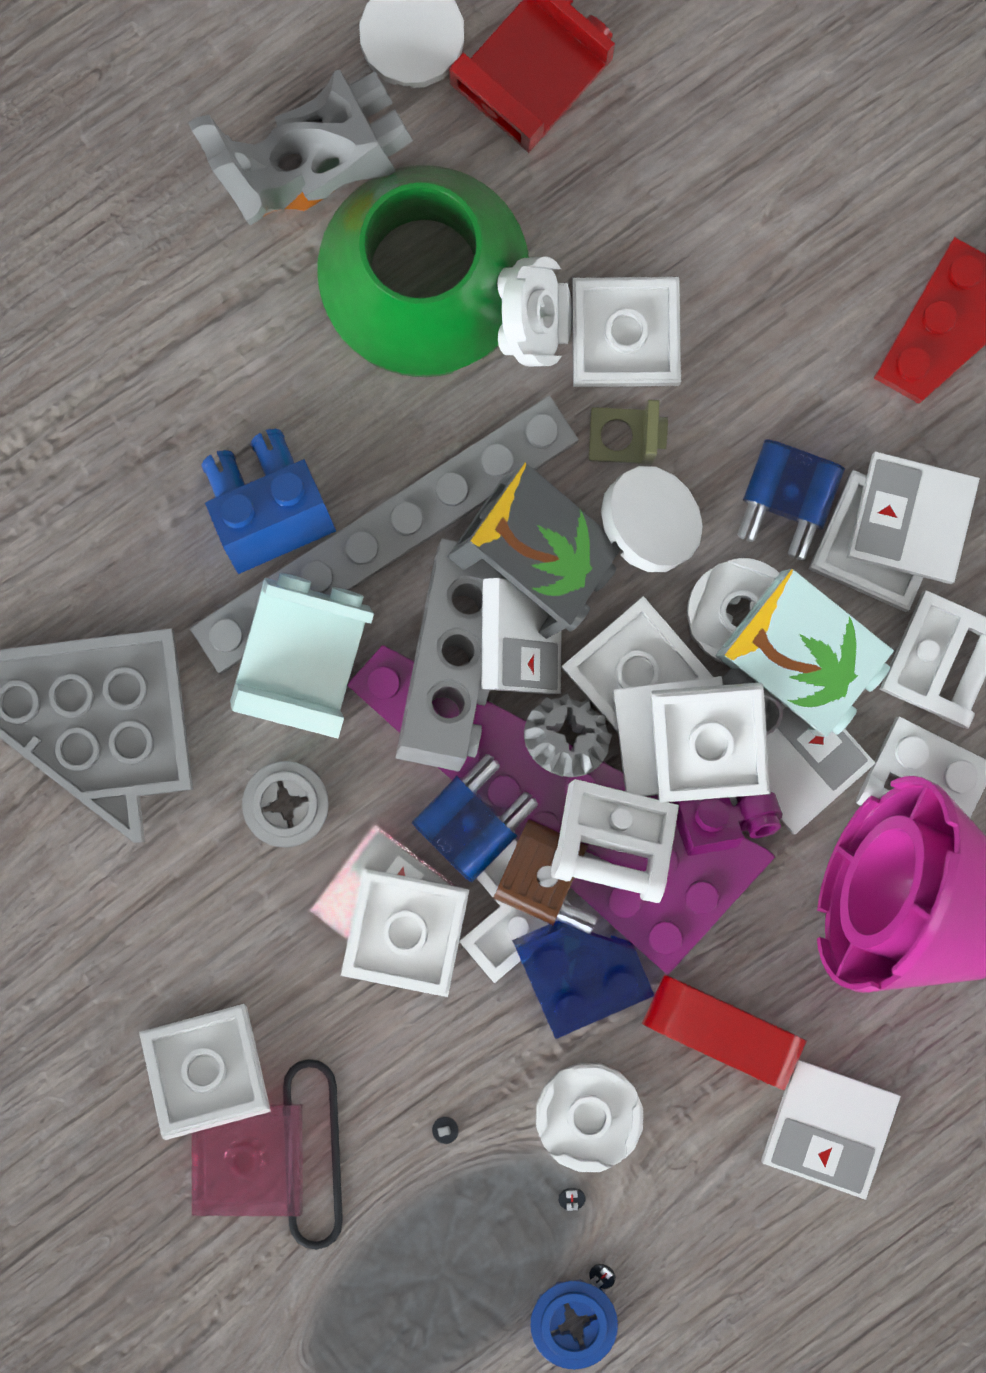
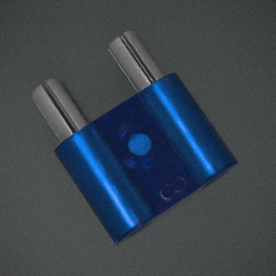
M769 439L764 440L743 501L748 503L737 534L738 537L742 540L745 538L753 513L757 507L758 510L746 541H755L765 511L798 522L788 550V555L792 558L795 557L804 530L808 526L797 556V560H805L816 529H824L845 468L835 462L781 442Z
M486 754L463 779L456 775L412 821L414 827L470 882H473L518 836L514 831L515 828L538 806L536 799L532 798L531 794L524 792L500 816L477 793L478 789L500 768L498 761L494 760V757Z

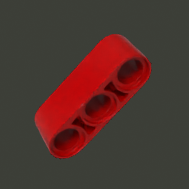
M665 974L642 1022L644 1026L784 1091L807 1043V1040Z

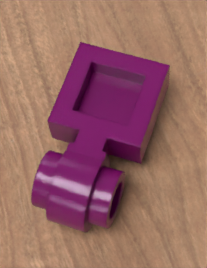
M775 793L736 797L738 803L735 806H732L729 797L675 801L674 804L679 805L676 824L687 855L693 856L737 848L744 839L742 831H748L750 837L754 839L767 837L777 832L781 828L779 820L783 814Z

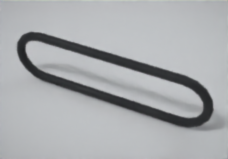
M307 1059L299 1061L290 1067L283 1083L288 1221L291 1235L297 1243L305 1248L318 1250L326 1248L336 1241L341 1233L343 1223L337 1084L333 1072L327 1065L318 1060ZM308 1067L317 1068L326 1076L329 1085L335 1222L331 1234L324 1240L317 1242L310 1241L301 1235L298 1231L296 1218L291 1083L298 1071Z

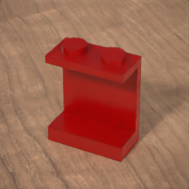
M522 0L471 58L462 53L449 68L450 85L528 153L613 60L615 43L611 40L613 38L611 31L597 17L589 15L585 18L571 5L573 0Z

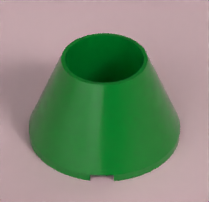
M431 165L402 167L395 169L396 171L389 176L372 178L353 191L336 210L325 230L320 245L317 270L319 291L326 313L336 332L363 359L379 368L400 375L412 377L443 376L469 366L481 358L484 359L499 347L498 332L503 321L502 298L497 286L498 276L503 268L513 267L518 260L529 258L525 237L514 214L506 203L484 183L465 173L446 167ZM430 220L451 227L466 240L474 254L473 263L465 277L455 287L443 294L428 298H413L401 295L385 286L371 269L372 260L380 242L395 228L412 221Z

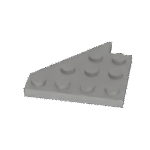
M171 628L0 650V738L134 843L145 842L140 796L193 790L175 631Z

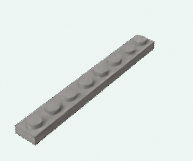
M549 395L275 572L268 579L278 581L279 574L285 573L311 581L309 590L327 595L331 594L332 587L350 591L483 505L500 480L526 462L534 470H537L576 445L579 439ZM264 580L189 628L219 674L229 670L242 660Z

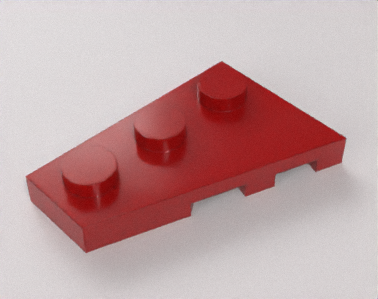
M956 237L952 239L874 375V379L920 404L986 345V254Z

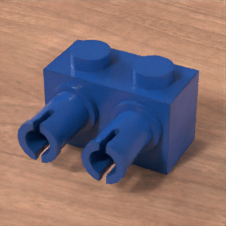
M279 429L266 430L273 446L272 450L268 449L261 433L252 439L251 448L256 453L265 476L246 485L236 464L235 455L231 451L222 450L216 452L223 467L222 472L216 466L212 454L207 456L202 462L203 472L207 475L216 497L205 502V505L221 544L238 574L336 532L305 459L294 462L285 442V436Z

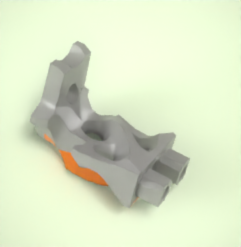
M340 69L334 71L326 87L315 99L299 108L275 116L277 127L261 143L248 144L232 141L229 135H225L210 115L200 116L188 122L206 154L212 171L234 199L249 225L274 211L282 209L305 211L326 199L332 192L344 184L393 174L396 170L389 156L413 141L395 109L374 122H370L368 117L393 103L375 71L351 84L348 83ZM290 154L301 155L302 162L298 168L289 171L279 168L280 159Z

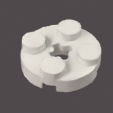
M550 257L522 258L513 267L503 268L498 276L497 286L502 298L503 321L498 332V344L504 355H514L519 363L528 367L552 366L556 364L562 357L554 356L558 344H568L571 335V293L568 283L557 282L556 275L552 270H559L561 268Z
M738 558L720 563L701 576L689 596L687 618L690 636L706 655L719 663L725 664L715 655L737 628L731 624L733 616L726 613L728 603L737 605L741 598H746L750 601L749 610L751 611L779 575L777 570L762 561Z

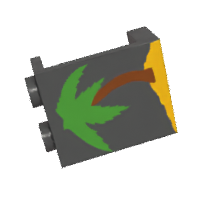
M525 462L500 480L447 557L463 570L483 558L549 614L538 631L539 634L547 639L565 628L569 632L573 631L585 619L591 608L586 601L593 591L597 592L602 589L614 575L617 567L612 562L621 548L616 541L610 542L604 529Z

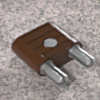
M528 819L493 899L551 925L554 924L555 920H559L585 933H591L594 929L593 926L560 912L562 910L596 925V916L564 902L574 877L570 881L552 878L551 876L552 862L558 848L560 833ZM580 842L578 856L607 862L587 853L586 850L589 845Z

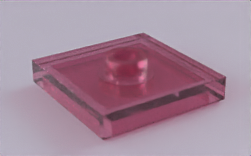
M269 1104L271 1112L192 1133V1216H301L303 1214L302 1104Z

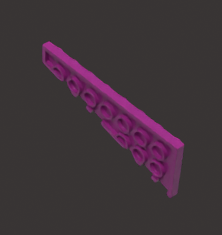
M382 645L351 679L347 686L400 733L414 660ZM439 697L432 701L433 709L439 716L454 718L459 715L458 706L453 700ZM489 700L486 701L485 706L476 704L473 724L482 725L476 757L467 756L459 772L439 768L455 783L459 778L463 779L486 754L493 756L494 760L498 761L500 768L478 789L477 795L473 800L495 819L497 816L500 817L524 792L531 794L532 798L536 799L538 806L515 828L513 836L517 840H519L528 819L560 833L568 785L574 779L625 791L623 772L605 762H602L594 771L577 777L556 775L542 768L532 758L526 747L524 739L526 720L493 704ZM569 743V751H571L573 745ZM658 795L645 796L659 800ZM676 824L666 887L659 903L642 900L640 893L575 877L570 888L666 975H669L771 863L775 855L767 848L744 837L737 848L688 856ZM584 843L589 845L586 852L615 865L643 872L646 871L648 858Z

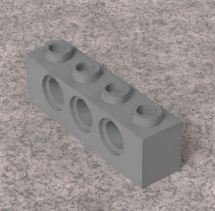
M441 538L434 557L395 758L459 772L467 756L476 757L482 731V725L473 724L476 704L485 706L489 690L482 689L483 579L506 578L483 558L463 570L447 557L457 542ZM457 596L470 597L477 604L478 612L463 614L454 607L452 599ZM449 646L461 648L467 654L469 663L463 666H454L448 663L443 657L442 649ZM439 697L453 700L458 706L459 715L454 718L439 716L433 709L432 701Z

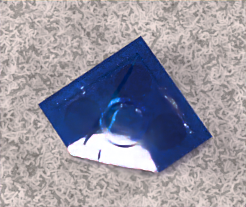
M559 920L555 921L553 925L548 924L512 940L555 1039L654 996L637 952L630 941L612 935L611 938L594 932L588 934Z

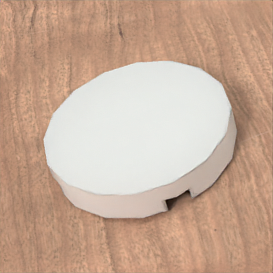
M370 0L360 20L361 50L369 67L384 81L396 86L400 84L402 86H411V88H425L443 80L449 74V68L461 56L464 45V19L455 0Z
M638 466L620 475L604 493L601 508L604 531L610 542L616 541L618 546L624 551L620 555L629 564L647 572H667L689 560L699 547L703 528L700 510L690 490L675 475L658 467Z
M577 1063L560 1070L544 1085L536 1104V1128L543 1146L559 1164L578 1172H601L620 1163L635 1149L643 1131V1107L635 1087L620 1071L602 1063Z

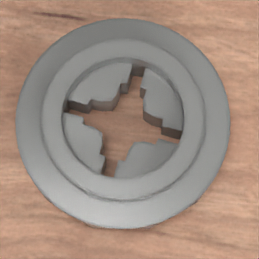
M568 693L558 699L551 700L546 697L539 706L531 710L524 728L525 744L532 758L547 771L565 777L582 776L599 767L607 755L612 736L607 731L605 715H598L591 708L589 700L579 702L570 699ZM565 720L569 721L573 732L581 734L577 736L571 751H569V743H566L565 735L556 733L560 731Z
M279 761L264 766L252 776L243 794L242 810L248 827L256 837L272 846L294 847L309 841L317 835L328 816V792L323 782L313 770L297 762ZM279 781L283 782V786L287 789L290 796H299L300 798L308 796L309 801L303 802L301 806L293 809L294 818H292L294 827L290 828L288 820H285L283 813L263 811V807L271 806L272 802L279 800Z

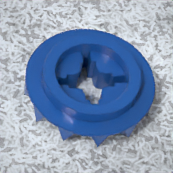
M581 1279L557 1282L539 1296L531 1314V1334L535 1346L544 1358L561 1368L583 1369L598 1363L609 1353L616 1340L618 1320L614 1305L601 1288L586 1283ZM569 1303L570 1308L574 1309L577 1316L587 1315L589 1317L596 1314V1316L589 1318L590 1321L582 1325V1339L584 1342L582 1345L579 1344L577 1337L574 1338L570 1330L551 1332L558 1329V1326L565 1322L564 1312H566L564 1304Z

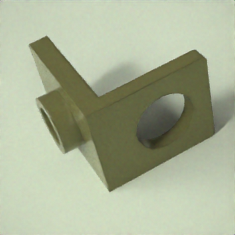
M649 399L645 410L593 407L591 409L589 461L653 464L657 455V449H666L668 417H659L660 400ZM614 420L626 423L632 431L631 443L628 447L619 451L607 448L601 439L602 428L608 422Z

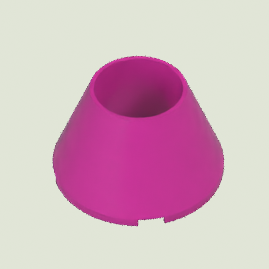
M905 776L892 780L891 786L895 788L891 789L880 799L870 796L855 812L842 832L829 859L817 906V911L826 914L825 938H817V946L822 964L834 982L842 987L863 993L986 978V836L938 784L917 776Z

